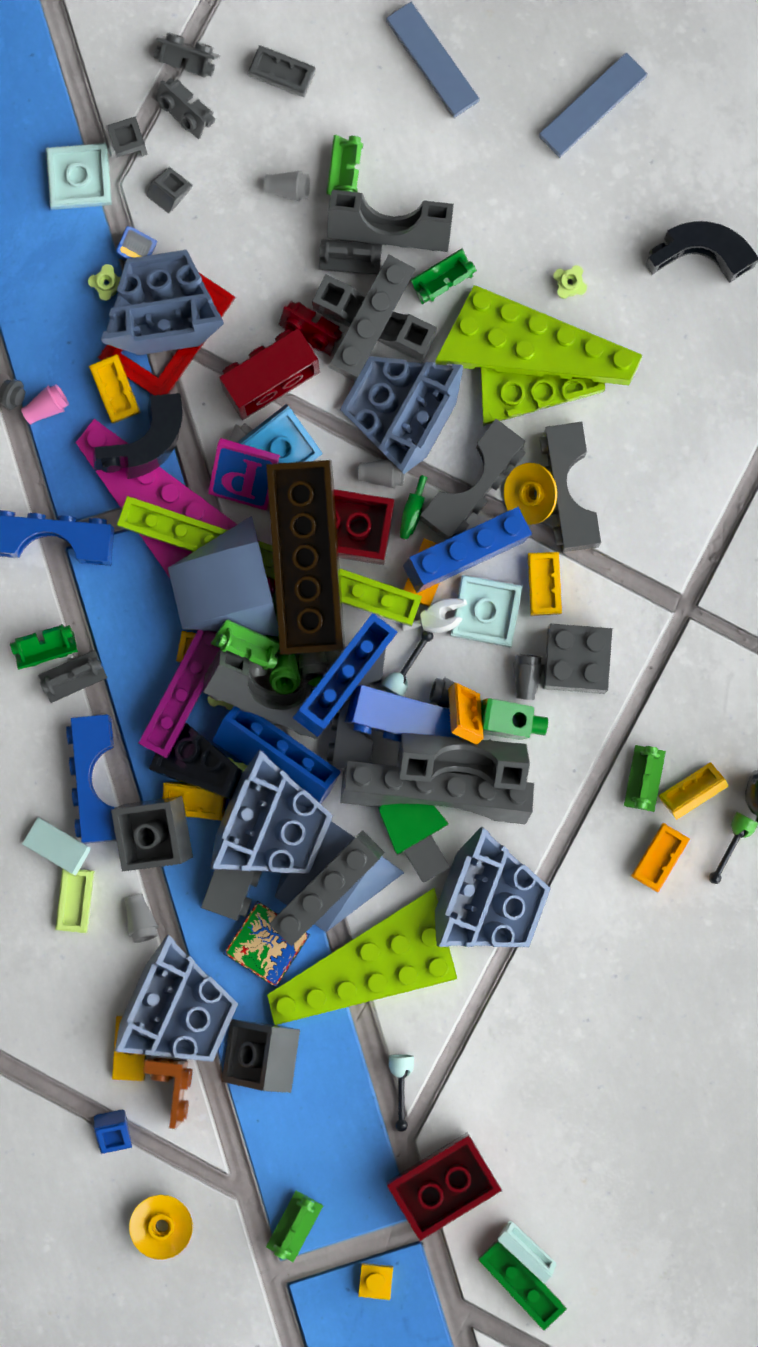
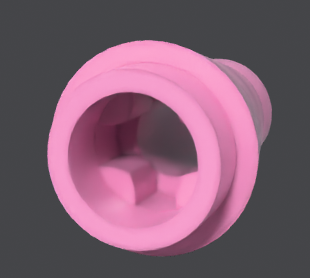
M55 384L52 387H45L27 406L21 409V412L31 425L36 421L64 412V408L69 406V402L61 388Z

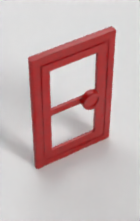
M199 273L218 313L223 317L236 297ZM205 342L200 346L178 349L159 378L123 355L122 349L110 345L105 346L98 359L102 361L117 354L129 380L152 395H163L171 392Z

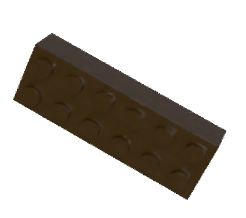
M332 460L266 464L280 655L343 651L345 649Z

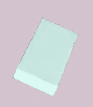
M39 817L22 843L73 875L78 873L92 849Z
M509 1221L502 1228L497 1240L538 1279L545 1283L552 1276L557 1265L556 1262L520 1228Z

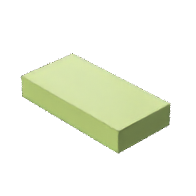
M62 868L55 930L88 933L95 871L79 869L78 873L73 875Z

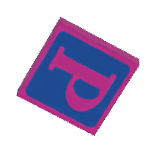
M220 438L208 494L267 511L269 507L266 464H278L280 455Z

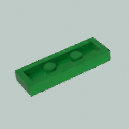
M498 1240L478 1258L484 1267L543 1331L567 1310V1307L545 1283L538 1279Z

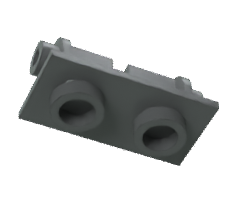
M167 33L166 37H157V41L163 42L162 47L157 46L154 57L158 58L160 63L180 68L182 59L186 58L188 60L185 71L204 78L206 75H213L215 65L211 64V60L220 58V55L212 53L213 47L196 42L195 46L184 43V37L172 33Z
M170 78L166 82L162 80L155 100L162 109L174 116L186 131L191 132L197 139H200L204 126L208 128L216 120L213 116V111L199 99L190 105L188 101L193 98L194 94L178 79Z
M321 239L319 270L378 275L382 244Z
M95 650L38 675L41 680V687L44 693L47 694L50 703L107 679V675Z

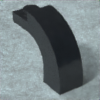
M694 221L669 229L664 238L668 245H665L663 242L650 250V256L645 265L653 275L682 256L690 254L702 255L714 261L730 283L753 269L758 262V256L749 243L732 229L714 222Z
M180 393L149 396V431L140 440L130 444L94 447L93 462L95 471L103 470V472L112 473L119 471L121 468H126L127 479L148 474L162 465L173 452L179 438L183 414Z

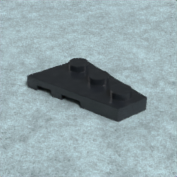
M187 722L168 757L165 758L155 753L149 767L155 773L231 800L243 772Z

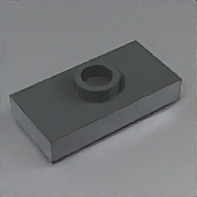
M259 45L248 70V76L305 97L316 68Z

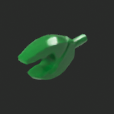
M420 475L415 493L409 494L405 504L400 528V538L407 540L414 533L419 523L425 501L422 493L427 481L426 476Z

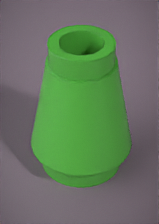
M279 653L277 664L269 678L270 684L276 692L290 694L296 690L301 682L295 654L280 655Z

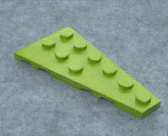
M474 285L436 358L435 364L463 365V368L466 369L482 367L492 368L495 372L533 376L550 374L559 375L562 379L578 377L591 379L592 382L630 385L643 355Z
M435 888L267 994L274 1025L456 980L457 975L450 947H438L436 945L435 909L438 900Z

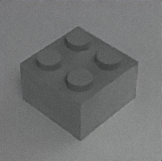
M550 623L547 631L543 689L605 694L609 686L613 628Z
M183 796L128 803L111 810L122 872L182 864L193 858Z

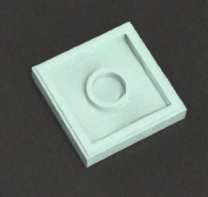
M107 143L46 148L51 210L112 205Z
M462 575L458 599H465L467 605L455 609L454 617H460L462 621L451 630V636L512 647L523 586Z

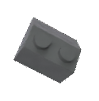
M232 1019L229 1026L222 1082L261 1091L291 1093L300 1029Z

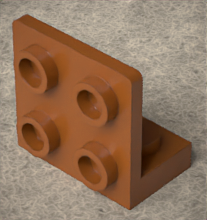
M149 1057L144 1061L143 1073L151 1074L150 1080L169 1082L172 1077H175L169 1128L176 1129L181 1122L187 1119L189 1100H184V1092L191 1087L193 1069L187 1068L188 1061Z

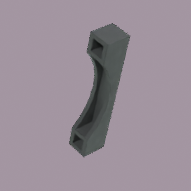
M347 761L342 776L340 803L371 807L389 804L437 805L469 811L485 816L493 821L525 825L533 813L534 783L527 782L525 790L493 788L488 781L479 776L448 772L437 775L431 782L400 780L397 766Z

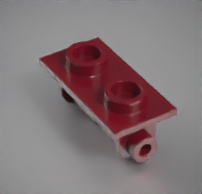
M291 301L287 307L283 308L278 325L285 330L290 329L292 332L299 328L307 342L314 349L331 356L335 343L340 341L344 333L339 330L340 326L323 316L317 323L312 322L316 312L299 301L297 303Z

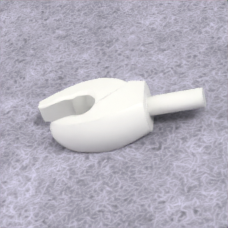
M458 598L436 601L420 613L421 619L414 620L412 627L402 624V628L406 631L423 626L425 631L431 633L450 631L460 624L462 618L452 617L444 619L445 613L467 605V601Z

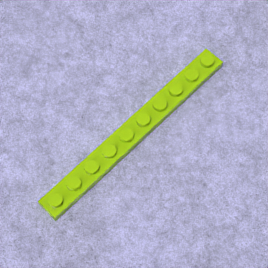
M129 496L126 498L117 526L191 552L196 551L228 531ZM258 541L266 576L275 580L272 545ZM340 569L343 604L412 627L422 596Z

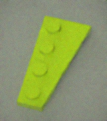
M481 367L483 426L492 424L495 419L504 421L602 393L605 391V383L592 382L591 379L578 377L562 379L559 375L550 374L533 376L495 372L492 368Z

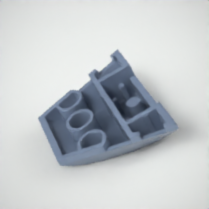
M187 250L126 260L117 288L118 296L114 308L110 310V321L107 330L103 331L101 341L104 344L137 355L200 346L224 324Z
M369 356L340 410L405 474L427 458L457 402L463 366L458 364H452V366L436 365L434 362L415 363L407 362L404 359Z
M252 516L168 567L182 629L218 632L227 619L261 635L279 637L277 617Z
M258 750L241 774L215 835L211 869L310 874L333 815L307 791L296 784L288 774L268 759L261 750Z
M331 821L310 874L281 873L275 897L288 905L355 837ZM382 856L315 925L325 932L329 931L405 872Z
M480 827L458 850L435 909L436 945L438 947H530L551 888L525 864L519 862L509 853L505 846L499 844L484 827Z
M167 935L145 965L122 1016L115 1052L213 1062L238 1003Z

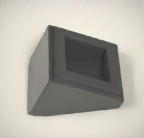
M168 167L151 182L147 197L167 213H170L193 185L171 167Z

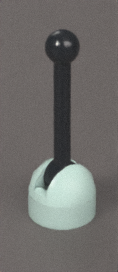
M424 630L421 634V641L401 672L390 673L384 679L381 687L386 692L404 696L408 687V680L405 675L426 643L432 641L433 633Z
M408 1054L389 1055L390 1072L398 1078V1121L395 1127L400 1132H404L408 1128V1123L405 1120L404 1078L410 1075L414 1067V1056Z

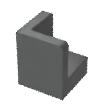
M136 116L106 125L117 157L139 150L142 157L148 155Z
M432 835L404 850L405 855L422 882H427L450 868Z

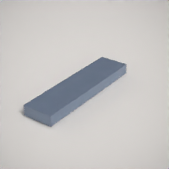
M412 1L386 18V22L454 118L479 102L480 98Z
M626 52L539 134V138L561 158L647 77L648 73Z

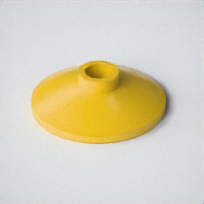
M523 463L515 467L508 475L504 485V501L507 510L519 507L528 525L539 524L545 521L552 514L557 501V487L551 473L537 463ZM535 489L537 491V497H535L534 495Z
M169 1195L151 1196L143 1200L133 1211L129 1224L130 1237L135 1247L145 1256L158 1260L172 1258L186 1248L192 1237L193 1221L188 1208L175 1197ZM159 1220L167 1222L168 1229L166 1231H159L156 1224Z

